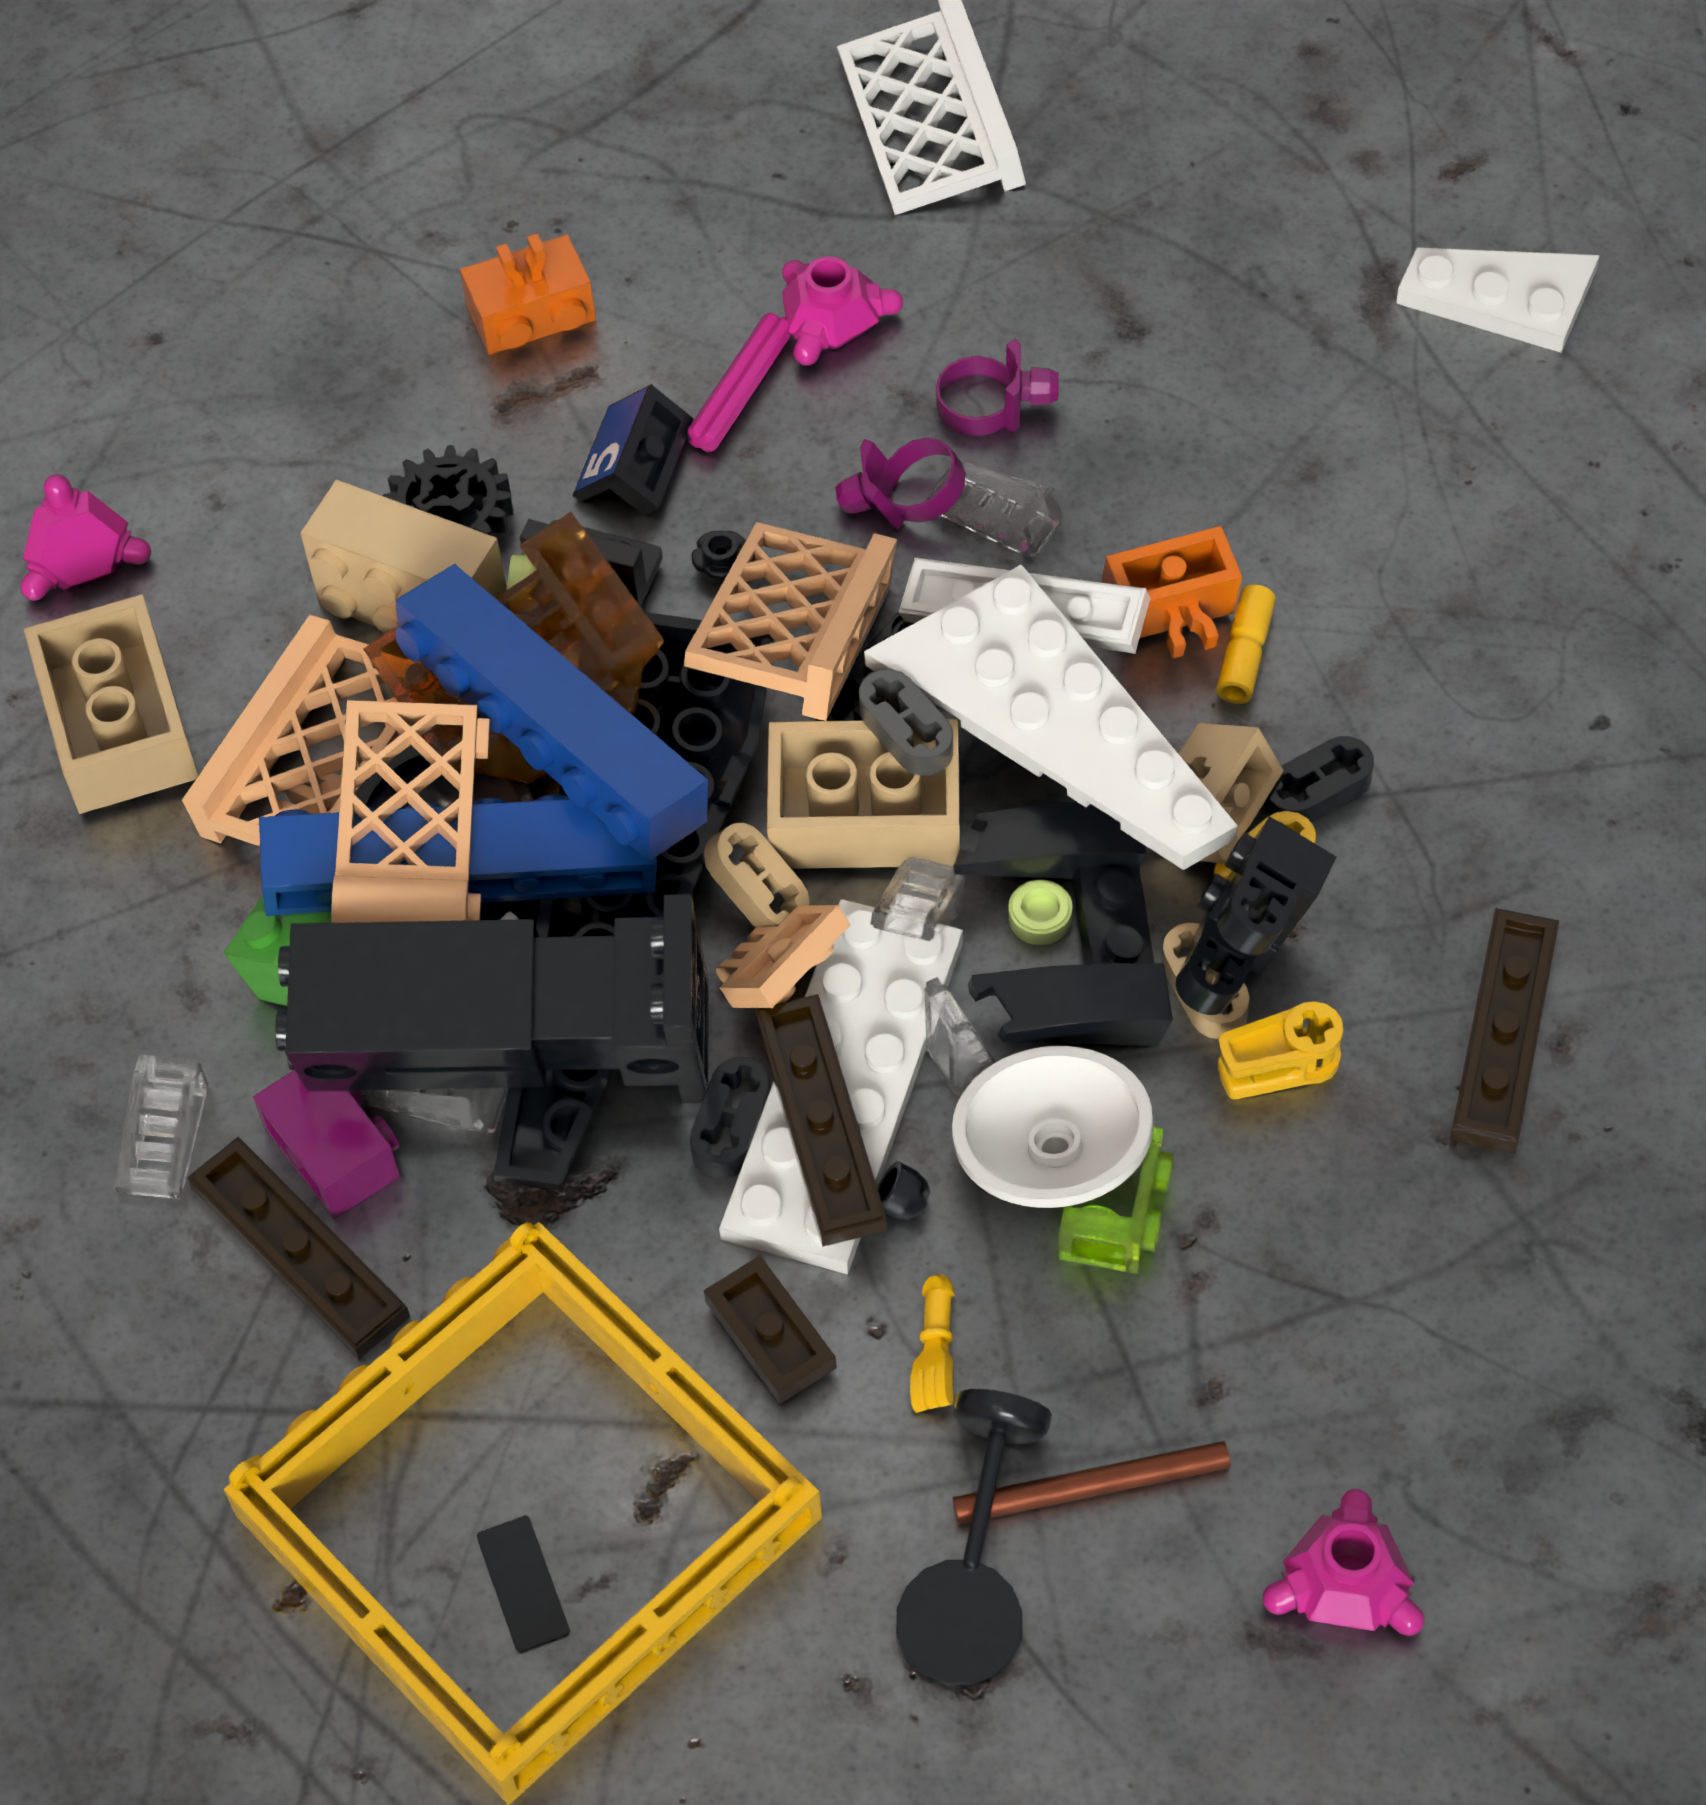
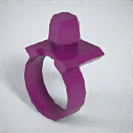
M1014 338L1006 344V365L994 358L971 356L961 358L949 364L940 373L936 384L938 415L947 427L960 434L972 436L987 435L1004 427L1014 434L1020 428V401H1030V405L1051 404L1058 401L1059 372L1050 368L1031 367V371H1021V344ZM972 375L993 377L1004 383L1007 387L1005 389V407L991 415L980 417L961 415L951 410L941 399V395L950 383L962 377Z
M927 437L913 440L900 447L887 460L874 442L864 438L860 446L863 473L860 471L844 479L835 487L837 502L845 513L855 514L876 507L890 525L898 530L905 520L916 523L925 522L946 513L958 501L965 487L966 472L962 462L953 450L939 439ZM937 454L951 457V473L945 485L933 497L921 504L911 506L893 503L891 498L892 488L896 487L901 475L911 464L924 457Z

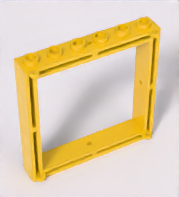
M526 1222L519 1226L512 1236L498 1248L493 1261L473 1278L465 1277L456 1282L445 1294L442 1304L422 1321L416 1320L404 1326L392 1340L390 1348L373 1363L361 1365L351 1371L341 1382L338 1392L320 1408L308 1410L298 1416L288 1427L285 1437L267 1453L255 1455L237 1465L229 1476L230 1484L223 1489L235 1516L508 1805L517 1799L822 1518L819 1490L540 1222H537L535 1225L531 1222ZM544 1293L759 1503L503 1734L290 1509L540 1294Z

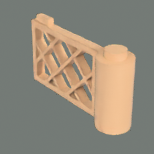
M347 700L331 923L481 920V894L468 893L475 758L488 759L490 719L477 718V705ZM360 721L388 722L400 736L375 754L359 738ZM407 723H414V725L410 727ZM436 724L463 725L462 741L442 757L421 737ZM412 745L431 766L410 783L406 784L387 763ZM359 755L366 763L357 769ZM461 759V773L459 774L452 766ZM377 772L397 793L372 812L355 796V791L358 786ZM440 775H443L459 791V798L438 815L418 793ZM408 802L428 824L407 841L403 842L383 821ZM354 812L362 819L355 827H353ZM458 817V830L456 832L449 823ZM372 830L394 850L378 864L351 863L352 846ZM439 832L456 849V867L427 866L414 852ZM405 861L408 865H399V864H400L401 862Z

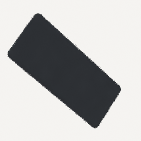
M524 1515L480 1531L477 1534V1540L516 1650L522 1652L567 1635L570 1629L530 1518Z

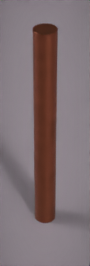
M1225 1441L998 1487L995 1490L990 1518L1229 1469L1230 1457ZM977 1492L952 1497L958 1525L971 1522Z

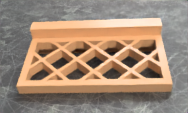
M756 522L685 651L684 666L804 697L802 715L826 721L890 590L897 539L874 533L867 548L863 549ZM765 546L788 552V554L769 558L761 548ZM833 563L849 568L827 572L821 565ZM803 569L809 577L790 581L784 573ZM766 578L771 586L752 590L746 582ZM824 593L830 600L811 605L805 597ZM786 601L793 609L773 614L767 605ZM749 610L755 618L734 622L728 614ZM808 625L814 633L794 638L787 629ZM770 634L776 642L756 647L749 638ZM731 643L737 651L725 654L707 648ZM790 658L799 670L796 672L772 666L770 663Z
M309 615L182 799L200 837L221 844L226 835L260 846L259 818L245 821L239 819V816L248 803L265 797H269L273 813L261 817L275 816L279 812L292 809L304 810L310 814L338 813L340 811L341 788L323 794L318 778L342 770L344 751L313 762L308 746L341 734L344 740L346 715L343 714L339 700L373 688L376 699L379 702L427 703L440 683L438 677L420 661L414 662L407 656L337 635L329 620ZM346 658L365 664L367 672L335 684L333 683V677ZM402 677L416 680L409 692L388 700L384 699L380 685ZM332 703L336 715L335 719L304 730L302 729L301 725L311 710ZM360 721V728L375 722ZM384 722L386 727L378 739L365 743L375 754L400 736L388 722ZM301 750L305 765L271 777L270 770L280 756ZM359 755L357 769L366 763ZM310 781L315 795L314 798L284 809L280 808L276 793ZM363 782L360 786H358V787L356 788V791H355V796H356V797H357V794H358V792L360 791L361 787L363 786L364 782Z

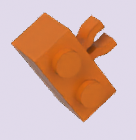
M538 233L527 236L529 247L510 252L507 243L496 246L498 257L460 269L466 306L488 355L509 348H517L525 343L561 331L572 330L580 325L596 320L591 282L568 234L545 242H541Z
M1218 526L1108 555L1105 559L1101 583L1146 588L1150 596V602L1140 638L1168 631L1166 643L1170 655L1174 659L1184 656L1186 642L1181 634L1184 626H1188L1191 632H1195L1200 636L1204 650L1216 647L1219 634L1212 619L1234 613L1243 576L1223 528Z

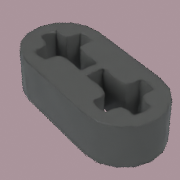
M880 669L870 673L862 681L859 688L860 716L864 724L898 763L910 773L926 776L943 771L950 764L953 757V731L948 720L903 672L893 669ZM882 695L889 701L898 698L900 714L886 701L877 704L876 698ZM913 730L926 743L936 739V747L929 749L924 744L914 747Z

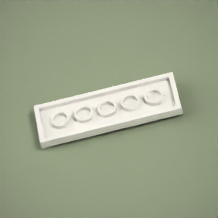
M841 899L839 907L851 925L833 943L834 951L826 960L816 965L805 997L819 994L876 1186L878 1187L963 945V930ZM773 1081L719 1227L721 1240L848 1275L860 1238L822 1247Z

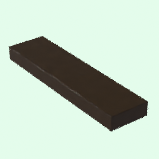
M1495 908L1450 1140L1516 1153L1559 920Z
M819 994L776 1004L773 1008L756 1009L757 1025L822 1247L887 1231L886 1215Z
M239 1136L187 1177L191 1188L358 1360L410 1317L408 1307Z

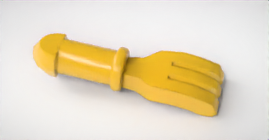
M944 1274L930 1276L922 1288V1295L925 1298L924 1322L919 1339L924 1344L923 1351L913 1361L910 1375L911 1405L916 1413L953 1405L954 1360L949 1353V1344L953 1341V1334L950 1331L951 1299L955 1297V1291L951 1280Z

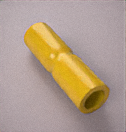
M1251 584L1244 586L1239 594L1230 630L1231 641L1226 646L1216 686L1217 695L1229 703L1244 704L1249 702L1253 695L1262 658L1261 647L1266 642L1276 601L1273 591L1262 585Z

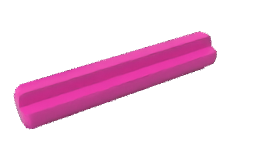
M771 312L761 318L689 426V442L693 447L701 448L705 452H712L717 449L791 337V334L787 331L788 320L785 317H778Z

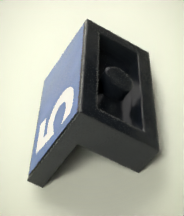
M652 384L609 405L572 496L583 502L610 488L643 515L659 509L688 435V428L694 418Z

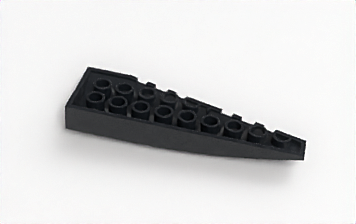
M591 604L580 671L708 779L707 823L657 856L655 893L541 899L536 924L539 937L615 936V918L664 917V895H692L705 866V845L711 836L720 832L759 745L767 691L766 687L684 666L685 651L702 620ZM770 634L749 638L756 647L774 643V639ZM731 643L707 648L725 654L737 651ZM560 785L559 795L568 797ZM613 1069L546 1070L545 1087L508 1088L494 1170V1181L560 1190Z

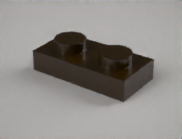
M761 1255L704 1290L705 1302L779 1404L837 1368L836 1356Z

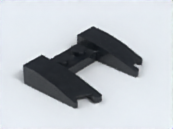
M1077 801L1036 804L978 813L971 828L983 832L975 851L960 850L953 865L954 874L1072 879L1084 964L1046 966L972 975L968 983V989L974 1001H979L988 996H996L1012 1019L1000 1028L997 1035L1001 1041L1158 1046L1173 1017L1164 963H1154L1140 874V866L1147 854L1145 845L1123 832L1119 821L1092 804L1084 807Z

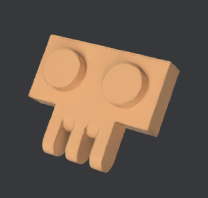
M838 905L797 906L779 926H757L747 936L748 942L740 943L732 952L733 959H725L716 968V974L723 982L719 988L732 1008H773L776 1004L784 1003L794 994V985L811 967L820 964L834 951L833 943L851 924Z

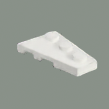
M1416 248L1398 288L1396 304L1562 353L1597 271L1600 255Z

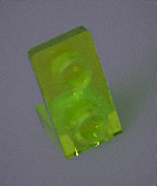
M1153 1126V1136L1148 1152L1143 1160L1132 1218L1119 1216L1115 1211L1098 1205H1088L1082 1208L1065 1206L1059 1229L1058 1259L1138 1274L1142 1251L1155 1252L1160 1231L1162 1212L1151 1210L1155 1191L1167 1193L1171 1178L1174 1153L1162 1151L1164 1128Z

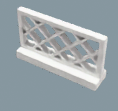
M938 0L940 7L938 12L837 46L895 215L1001 180L1004 191L1026 185L1016 144L962 0ZM936 33L938 40L928 55L909 50L914 40ZM873 54L886 57L876 73L858 68L854 64V61ZM899 62L919 68L909 83L889 78ZM932 72L952 78L942 94L922 88ZM880 90L900 96L890 112L870 106ZM913 101L933 107L923 123L903 117ZM947 111L966 117V120L956 134L936 128ZM875 123L880 124L878 130ZM894 129L914 135L904 152L883 146ZM927 140L948 146L937 163L917 157ZM961 151L981 157L984 163L963 172L950 168ZM889 163L895 164L892 170ZM908 169L928 175L923 185L899 193L897 185Z

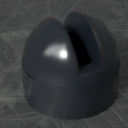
M899 1161L894 1162L887 1169L877 1187L884 1212L892 1218L904 1221L915 1218L922 1214L927 1206L930 1188L926 1179L917 1170Z

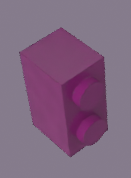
M293 1070L252 1096L264 1129L333 1220L400 1177L393 1152L400 1148L399 1143L388 1124L380 1115L369 1119L359 1106L364 1102L360 1090L307 1091L297 1072Z

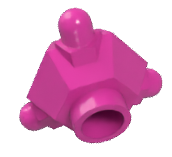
M821 257L810 264L808 262L804 264L799 260H791L782 269L783 279L787 283L786 288L782 291L785 317L788 320L787 331L794 335L793 338L797 340L794 347V357L801 365L808 366L814 364L819 358L822 349L831 348L837 350L871 329L879 322L880 316L894 315L903 306V298L898 291L880 288L879 284H873V281L858 269L850 267L847 262L837 257Z
M54 474L49 476L44 482L43 490L45 497L41 501L42 506L34 508L23 560L29 563L26 567L29 571L21 581L20 590L25 598L33 601L39 600L46 595L51 587L55 590L59 586L61 589L67 590L116 573L118 565L123 566L124 562L135 565L144 564L151 556V547L144 539L131 536L132 531L127 530L128 522L89 491L80 493L79 489L71 487L69 480L65 476Z
M1360 1489L1347 1491L1341 1498L1340 1508L1332 1511V1516L1322 1514L1284 1559L1283 1564L1286 1571L1281 1572L1283 1579L1267 1586L1262 1597L1265 1608L1276 1615L1285 1614L1297 1608L1299 1614L1305 1612L1309 1621L1375 1631L1380 1624L1385 1628L1389 1623L1400 1634L1412 1636L1422 1630L1425 1622L1422 1610L1409 1599L1412 1593L1408 1589L1414 1582L1387 1525L1377 1523L1378 1518L1371 1512V1498L1365 1491Z

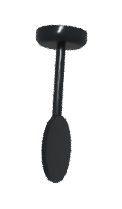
M967 1389L960 1391L956 1395L954 1405L955 1419L963 1428L971 1433L988 1438L963 1560H945L923 1569L906 1586L897 1607L896 1635L905 1658L923 1677L944 1686L972 1687L994 1678L1013 1660L1022 1638V1608L1013 1587L995 1569L981 1564V1558L1005 1442L1027 1444L1041 1440L1049 1430L1052 1414L1048 1408L1031 1399L989 1389Z

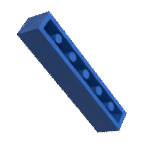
M456 564L451 565L396 599L398 629L395 631V637L402 652L414 662L420 661L434 673L442 687L451 696L456 698L460 696L469 705H477V712L480 718L490 719L489 729L496 734L502 733L520 749L525 760L534 769H543L556 780L576 806L588 808L604 822L608 831L618 843L624 846L630 845L649 862L707 823L708 779Z
M546 795L535 801L506 803L495 798H486L473 802L468 893L481 894V903L655 893L657 857L648 862L630 845L624 846L618 843L612 837L604 822L588 808L576 806L568 797L563 795ZM426 802L438 815L449 807H441L436 803ZM411 805L405 809H398L383 821L403 842L407 841L428 824ZM368 807L372 812L375 811L374 808ZM292 809L279 812L275 816L259 817L261 881L266 916L331 912L333 880L336 870L339 812L310 814L304 810ZM355 812L353 827L362 821ZM458 817L449 823L456 832L458 830ZM372 830L352 846L351 863L378 864L394 850ZM439 832L414 852L427 866L456 867V849ZM403 861V862H401L399 865H408V864H407L405 861Z

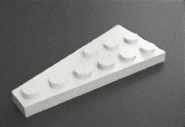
M1022 565L1017 566L864 651L865 666L873 671L893 669L903 672L931 702L960 719L963 729L1036 776L1040 777L1044 773L1066 787L1067 796L1084 807L1092 804L1119 821L1123 832L1182 870L1237 839L1238 825Z

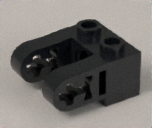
M1270 816L1255 838L1244 832L1224 864L1225 867L1232 870L1227 879L1216 873L1197 903V907L1206 913L1193 937L1188 955L1175 980L1176 990L1182 1001L1193 1010L1202 1014L1217 1015L1222 1013L1241 989L1250 969L1261 975L1274 958L1283 942L1319 895L1336 856ZM1209 967L1219 972L1213 985L1205 980L1206 971Z

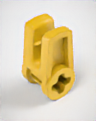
M1316 1001L1304 1002L1294 1008L1219 1035L1218 1047L1221 1056L1218 1058V1072L1227 1095L1231 1099L1237 1100L1308 1084H1319L1331 1079L1338 1071L1341 1061L1340 1044L1344 1030L1341 1017L1335 1009L1327 1004ZM1308 1019V1027L1303 1028V1021ZM1322 1059L1321 1066L1316 1067L1317 1060Z

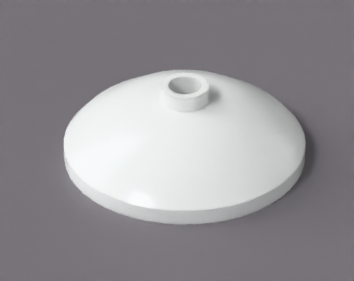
M1047 1046L1028 1049L1005 1057L975 1077L964 1090L956 1105L952 1121V1136L955 1152L962 1168L971 1180L989 1194L1022 1206L1036 1208L1065 1207L1100 1197L1122 1184L1134 1173L1145 1158L1151 1144L1153 1115L1146 1089L1134 1073L1117 1060L1085 1048Z

